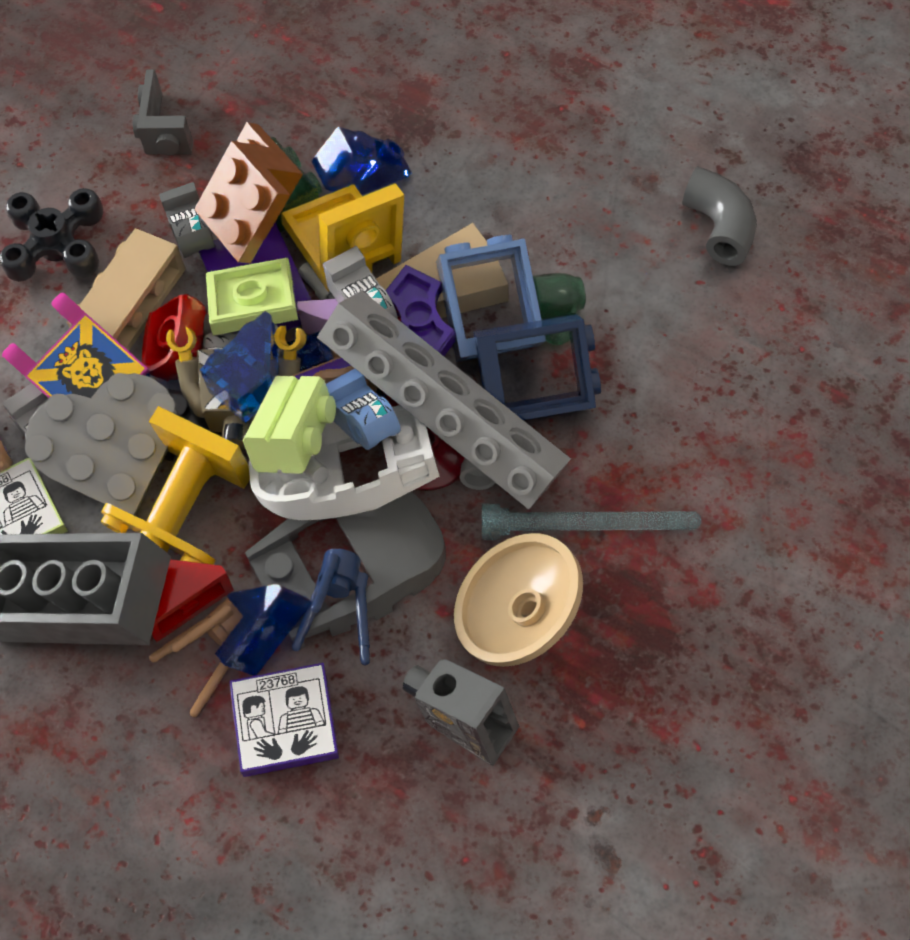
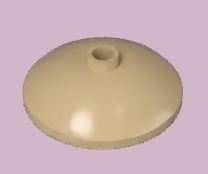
M530 533L518 535L491 548L470 569L462 582L456 598L454 624L461 644L478 660L489 665L502 667L528 662L546 652L565 634L579 609L583 592V576L578 560L561 541L544 534Z

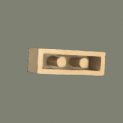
M135 228L128 239L119 245L115 257L104 272L97 275L93 287L83 301L77 305L129 351L145 329L149 312H153L161 306L186 270L178 246ZM67 322L69 328H71L73 325Z

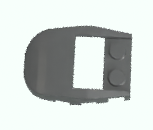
M412 492L375 510L336 518L373 584L366 587L368 619L374 617L377 621L392 613L393 605L409 594L415 596L435 580L443 569L446 559V546L442 532L428 508ZM287 519L245 552L249 564L292 643L316 587L292 541L299 537L298 533L305 528L326 519ZM355 593L328 608L324 601L321 610L315 614L305 638L329 630L332 637L350 631V626L357 623Z

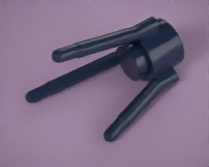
M330 549L325 552L315 590L292 644L293 651L297 652L301 649L315 614L321 610L326 595L333 598H345L349 596L350 591L354 590L360 662L364 666L370 663L366 586L369 576L359 571L361 559L355 553L345 549Z

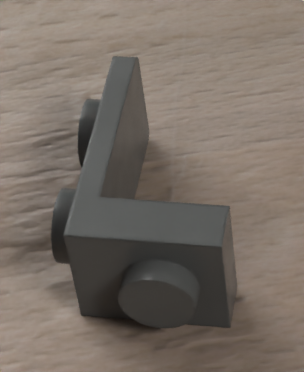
M146 70L144 84H140L138 87L139 114H135L133 117L135 138H140L145 154H192L193 139L186 116H159L162 102L161 87L155 70Z

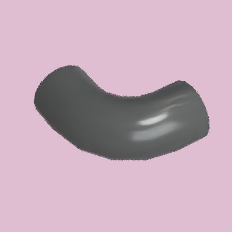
M697 166L687 184L682 205L711 217L715 225L706 243L709 255L721 264L737 266L744 262L754 241L757 219L752 202L736 183L718 173Z

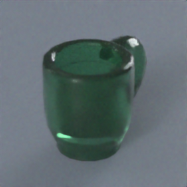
M567 273L533 275L542 320L576 315L578 310L584 309L586 293L584 283L579 276L574 277ZM569 331L545 335V339L552 345H563L570 340Z

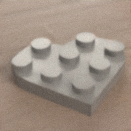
M117 373L111 376L107 382L103 383L92 398L77 394H54L47 402L41 404L29 420L25 434V452L35 467L52 480L103 504H111L136 516L168 452V446L162 443L149 420L158 406L177 415L176 403L167 389L152 377L136 373Z

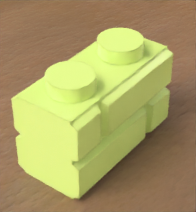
M295 376L275 377L243 439L253 469L257 472L277 473L278 470H281L283 473L303 474L311 456L317 455L320 452L322 445L321 434L326 423H332L336 415L335 399L329 395L325 380L318 376H301L300 380Z

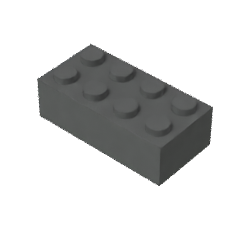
M143 533L0 534V642L149 645L171 556Z

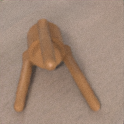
M232 597L225 599L204 619L149 656L151 662H157L171 652H179L205 633H208L220 646L225 645L227 642L232 644L191 708L190 715L192 717L199 715L240 650L251 641L246 631L254 622L242 605Z

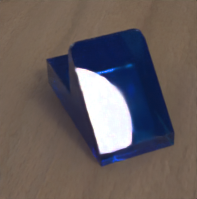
M278 584L229 593L227 598L243 617L215 655L223 665L256 676L312 602L308 597Z

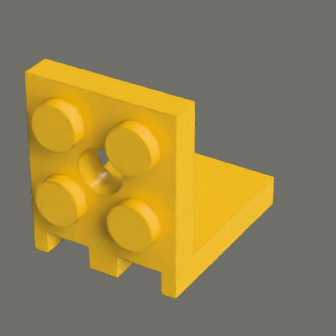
M396 183L365 196H362L353 184L281 213L282 225L328 292L323 263L355 246L359 248L365 257L366 266L371 273L372 263L389 257L393 264L401 262L404 194Z

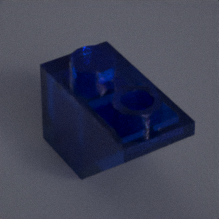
M339 126L311 160L325 189L332 192L354 184L360 194L363 195L405 179L412 173L404 158L403 149L396 142L390 139H378L369 136L363 131L358 130L355 132Z
M266 311L254 321L246 323L231 342L222 350H217L211 354L205 365L200 368L209 393L245 423L258 412L273 380L278 376L279 347L274 337L276 329L272 316Z

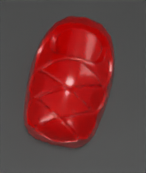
M182 294L171 299L155 311L149 312L142 347V363L150 370L148 372L149 375L164 381L179 379L175 363L179 359L178 352L172 350L166 341V335L169 330L174 331L177 346L184 347L188 343L186 327L192 329L197 337L195 347L191 350L192 357H197V350L202 349L205 336L204 318L208 312L197 298L189 294Z

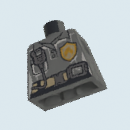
M447 659L440 660L431 672L416 665L410 669L404 679L403 690L415 697V701L426 722L432 728L492 766L520 727L504 687Z

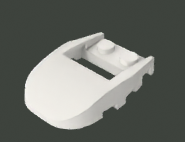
M401 405L392 407L400 423L401 432L382 440L388 468L378 472V480L355 488L353 482L346 484L344 482L339 452L357 448L361 445L350 438L334 421L326 423L321 434L322 445L320 452L317 455H312L329 470V477L321 484L315 483L304 472L303 474L283 473L281 470H278L277 473L257 472L253 469L249 459L250 485L258 501L271 512L294 520L329 519L375 510L440 476L427 427Z

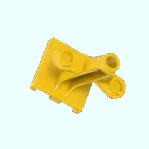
M158 406L149 423L162 443L168 446V452L179 457L146 521L105 503L101 511L104 515L101 523L116 533H126L128 529L137 533H143L165 552L171 549L182 555L180 561L214 565L216 560L213 557L181 540L176 535L202 487L211 476L217 475L245 489L250 480L249 465L239 445Z

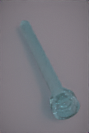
M500 503L482 504V540H500V535H509L510 531L693 530L701 525L702 520L701 516L694 511L509 512V508H500Z

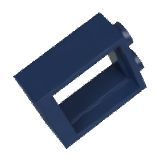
M578 314L474 331L482 388L522 420L596 408L595 395L601 394V382L598 369L591 368L589 351H595L594 333L591 324L585 325L584 319ZM569 331L577 391L505 403L496 343Z

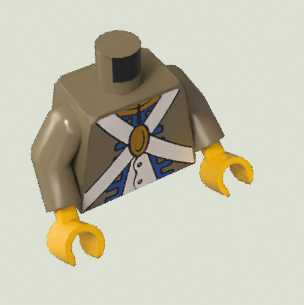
M280 326L274 335L275 342L279 347L278 349L197 350V357H192L191 350L195 347L197 339L195 332L186 327L188 343L184 347H178L175 343L174 331L169 330L166 335V341L172 350L178 352L179 359L175 363L180 388L196 416L205 418L210 431L222 432L223 438L239 445L241 451L245 450L244 436L275 377L292 376L300 372L301 358L297 357V350L301 349L306 343L305 332L301 328H296V340L289 346L285 340L286 326Z

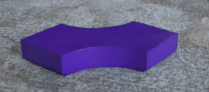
M405 265L385 291L389 295L400 321L441 355L445 356L456 341V332L443 322L436 309L438 298L442 293V282Z

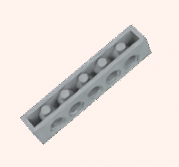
M362 290L338 303L317 336L320 341L527 509H530L571 460V458Z

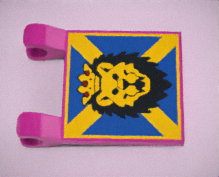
M60 293L51 304L73 326L37 363L14 343L10 344L2 353V356L48 398L54 394H77L92 398L99 387L114 374L136 373L145 376L150 371L65 293Z

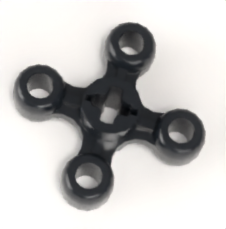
M82 188L74 191L69 197L68 208L62 213L55 208L40 209L36 199L25 192L15 193L7 200L6 213L12 224L20 230H29L31 233L25 244H9L0 253V265L9 279L17 282L30 279L35 273L36 262L41 257L55 262L64 260L70 273L76 277H89L97 271L99 258L95 248L90 242L82 239L75 240L73 237L75 230L80 225L93 226L102 219L104 213L103 205L99 196L93 190Z

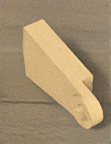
M471 223L376 278V280L386 290L403 267L408 265L440 281L436 260L440 254H445V247L458 243H470L472 249L487 246V241L476 226ZM498 261L452 270L460 313L509 301L508 282ZM442 293L436 305L440 318L447 317Z

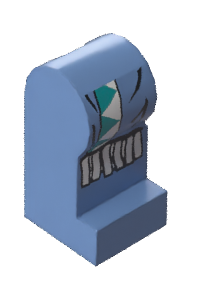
M356 369L326 383L329 395L334 397L336 403L334 422L350 438L366 450L375 447L383 439L401 432L400 423L389 402L383 397L380 398L367 385L364 375Z

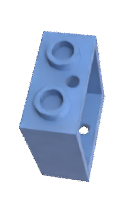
M501 235L487 239V246L472 249L470 243H458L445 247V254H440L436 260L439 280L442 282V295L448 324L456 332V341L453 344L456 362L476 359L477 351L474 337L468 339L465 337L452 274L453 269L511 259L523 322L528 323L542 320L525 239L513 241L512 235ZM545 335L496 343L497 354L540 346L546 341Z

